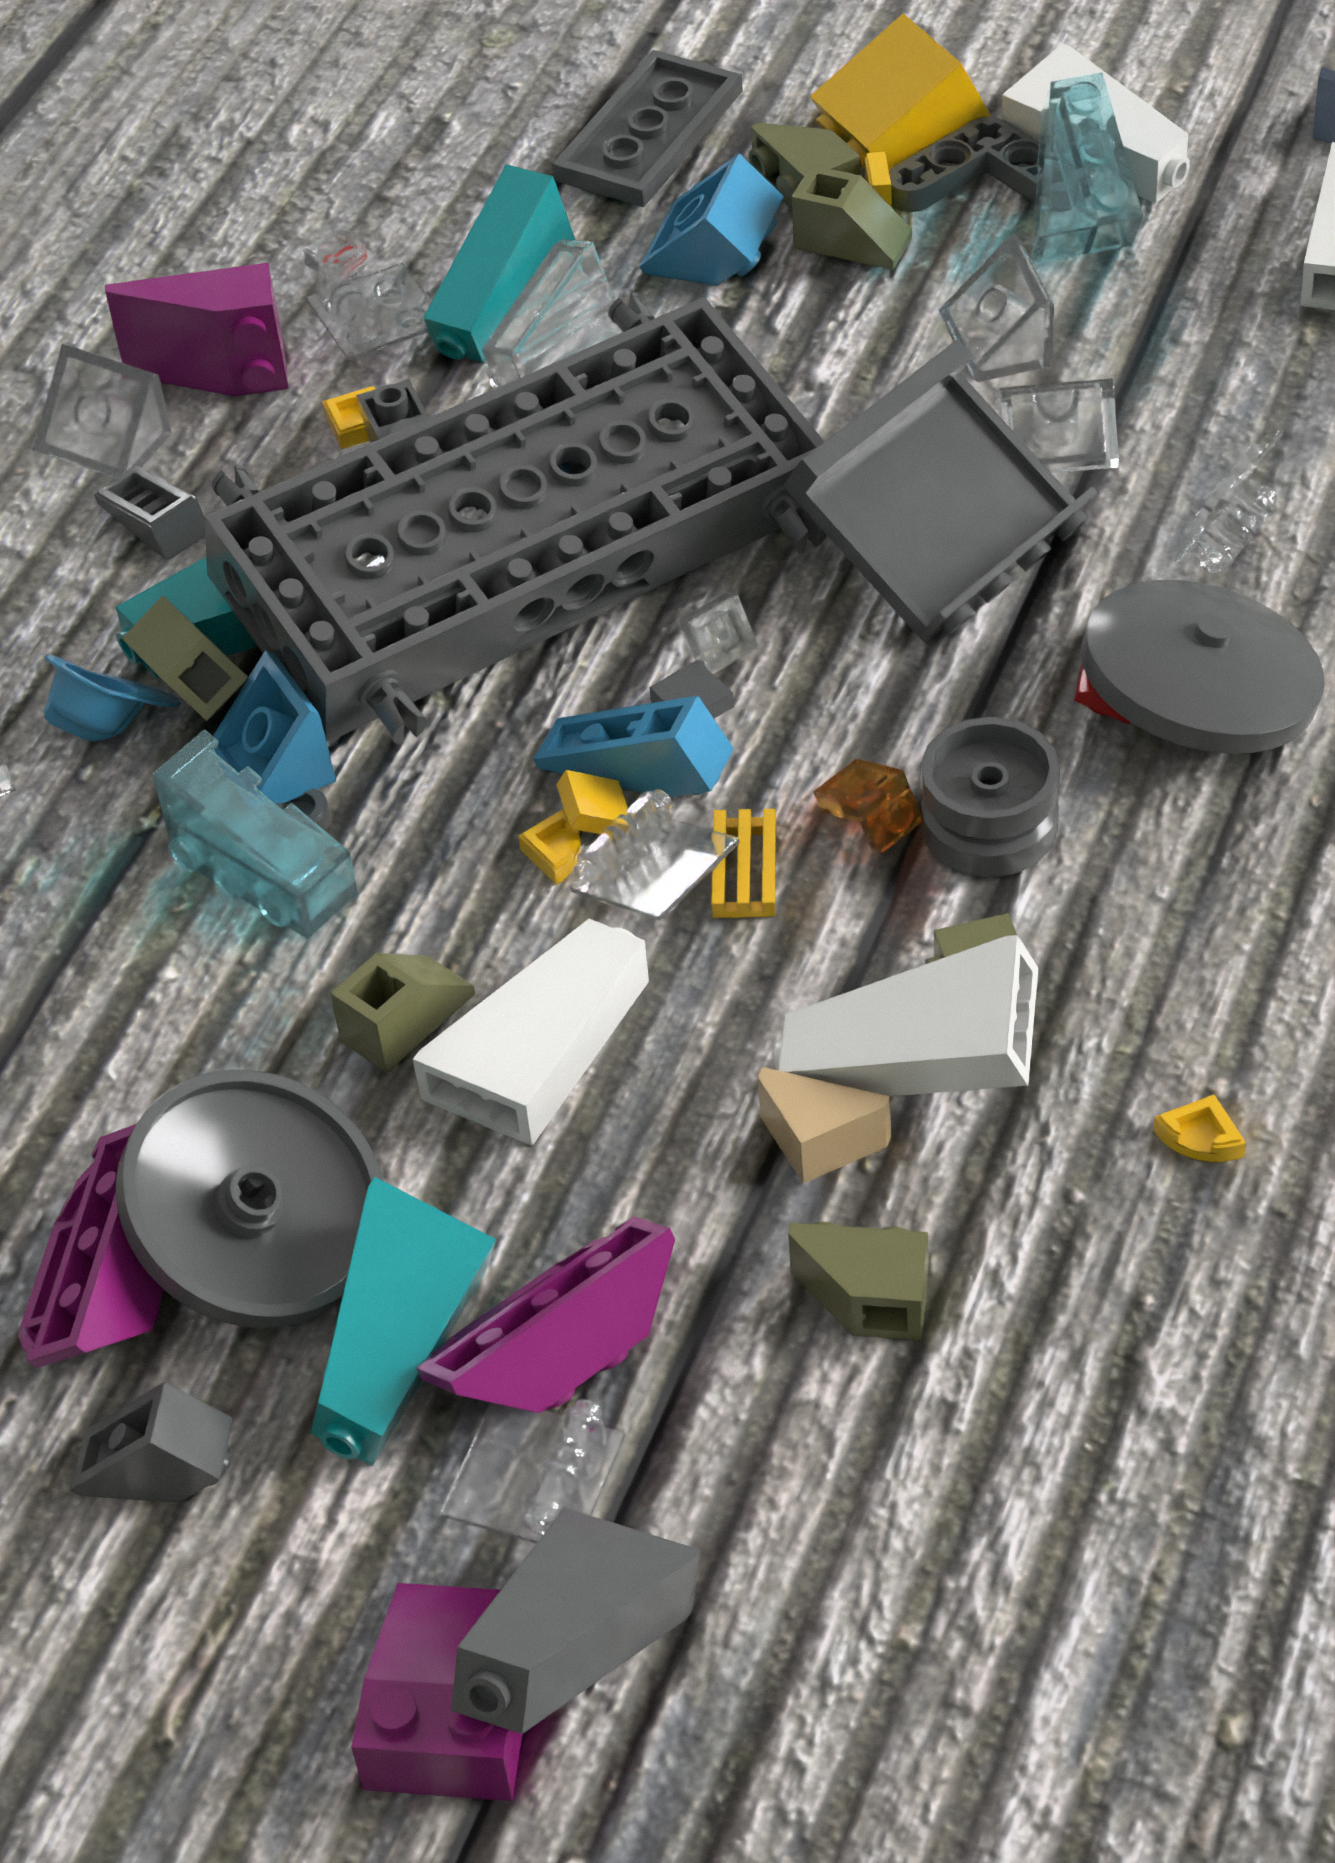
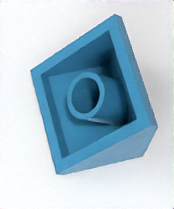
M265 650L206 747L246 808L257 814L270 809V806L279 802L283 804L305 795L304 792L311 789L317 790L337 781L318 711L276 654Z

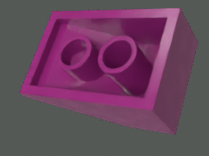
M269 262L105 285V294L125 376L230 396L289 389L285 347Z
M397 1583L364 1677L351 1746L363 1790L513 1801L523 1734L451 1711L457 1647L501 1590Z

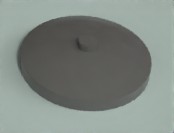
M1152 580L1128 585L1114 591L1094 608L1081 645V659L1086 676L1099 696L1112 709L1134 725L1157 737L1175 744L1208 752L1231 754L1255 753L1277 748L1291 742L1300 736L1313 721L1324 691V672L1319 657L1309 641L1295 626L1272 609L1247 596L1200 582Z
M230 1069L214 1071L185 1080L157 1098L144 1112L133 1129L119 1161L116 1177V1201L122 1229L136 1258L158 1285L172 1297L190 1309L224 1323L253 1328H277L313 1319L341 1302L368 1186L374 1177L382 1181L384 1179L377 1159L363 1134L344 1112L327 1098L297 1081L280 1075L255 1070Z

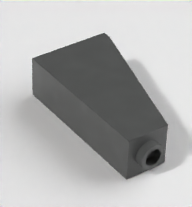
M564 1507L458 1645L451 1711L523 1734L688 1618L693 1609L700 1549Z

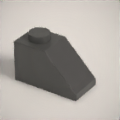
M163 1382L85 1430L70 1491L86 1497L179 1503L200 1490L216 1484L225 1473L231 1456L230 1449L227 1446L234 1418Z

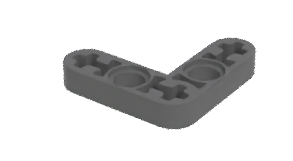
M980 117L895 165L889 171L892 206L905 212H916L926 209L985 173L990 174L1040 208L1051 213L1060 214L1074 211L1082 205L1084 199V175L1077 166L1007 121L997 117ZM943 162H958V163H961L960 165H957V166H942V165H939L940 163H943ZM1027 162L1033 163L1035 165L1028 167L1014 166L1013 164Z

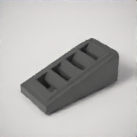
M135 466L94 494L97 503L150 549L166 559L173 558L205 537V518L197 498L140 466Z

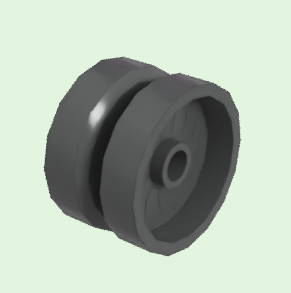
M985 717L968 719L946 728L927 745L920 765L923 795L921 801V825L925 844L938 861L960 873L988 878L1014 875L1036 865L1052 849L1059 821L1057 797L1060 789V767L1056 749L1041 732L1020 721Z

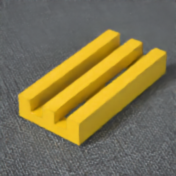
M739 809L738 818H727L726 810H714L711 903L713 918L776 917V809H763V817H751V809ZM727 835H738L737 902H726ZM751 835H763L762 901L750 902Z

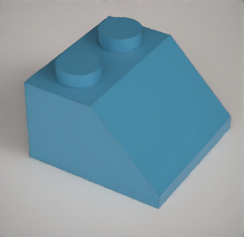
M738 153L672 202L639 268L648 275L714 286L720 285L735 273L742 277L759 261L761 252L758 248L761 242L777 225L778 221L774 215L784 196Z

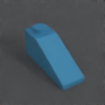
M692 696L557 718L533 761L540 769L561 774L565 770L614 779L619 781L623 789L667 798L688 794L699 795L712 791L719 781L721 772L734 748L699 696Z

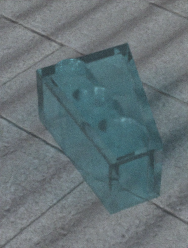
M1102 72L1050 82L1041 113L1037 164L1038 178L1036 200L1034 203V230L1030 265L1131 246L1134 243L1143 219V213Z
M204 729L152 773L170 841L168 849L171 856L186 871L194 872L196 870L214 881L222 892L235 900L241 898L261 910L263 915L272 924L278 927L287 926L306 939L310 938L358 894L350 852L294 804L290 803L282 810L256 788L261 784L262 777L249 766L238 773L216 754L215 748L218 747L219 741Z

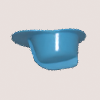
M49 654L45 655V659L54 665L56 669L44 709V718L49 724L79 738L98 741L110 739L126 729L145 703L170 707L180 706L181 704L179 698L158 688L89 671L62 658Z

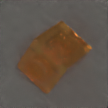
M856 758L813 791L821 812L860 822L870 848L877 852H885L921 823L920 810L902 769Z

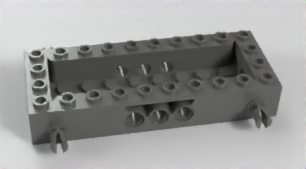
M631 292L629 307L618 298L613 302L608 311L610 320L623 333L263 491L257 489L242 465L235 464V483L222 470L215 476L212 481V489L216 495L220 496L226 507L204 516L207 576L261 652L264 653L267 650L276 654L318 711L326 742L379 718L390 733L392 740L396 744H403L404 725L415 737H418L427 726L426 717L423 713L419 712L413 703L420 698L779 529L784 531L799 553H805L807 539L815 547H818L827 537L826 533L783 487L800 461L825 441L705 297L654 318L642 303L641 298L636 293ZM663 418L671 421L679 420L685 426L680 429L670 430L661 427L657 421ZM566 462H574L576 465L582 464L587 470L581 474H568L563 472L558 466ZM466 507H475L476 510L482 509L487 515L479 520H468L461 517L457 512ZM364 553H369L374 556L379 555L385 561L378 566L366 567L358 564L354 559Z

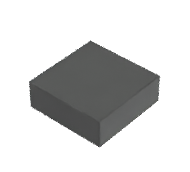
M698 660L649 687L651 703L699 696L714 719L734 707L733 692Z

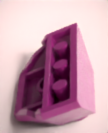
M136 1124L99 1138L91 1153V1156L95 1159L94 1162L77 1179L54 1222L18 1331L22 1348L26 1352V1360L36 1369L149 1332L159 1316L160 1301L164 1289L147 1273L132 1251L121 1226L116 1201V1177L119 1161Z
M635 1216L621 1223L615 1228L613 1233L607 1237L592 1241L556 1263L450 1337L433 1352L430 1358L416 1368L421 1379L456 1395L537 1413L554 1409L566 1403L574 1395L576 1387L597 1372L611 1369L620 1364L627 1357L629 1349L649 1336L675 1243V1237L671 1228Z

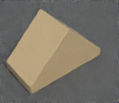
M761 1067L758 1074L760 1117L803 1184L888 1146L891 1138L890 1096Z

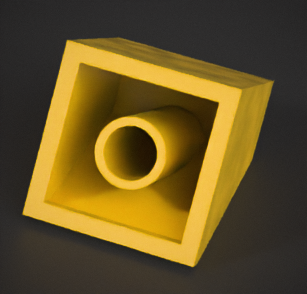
M904 13L810 96L821 114L816 119L820 129L832 130L858 153L862 169H865L864 157H867V153L885 151L888 170L890 171L895 165L967 123L980 117H992L962 63Z

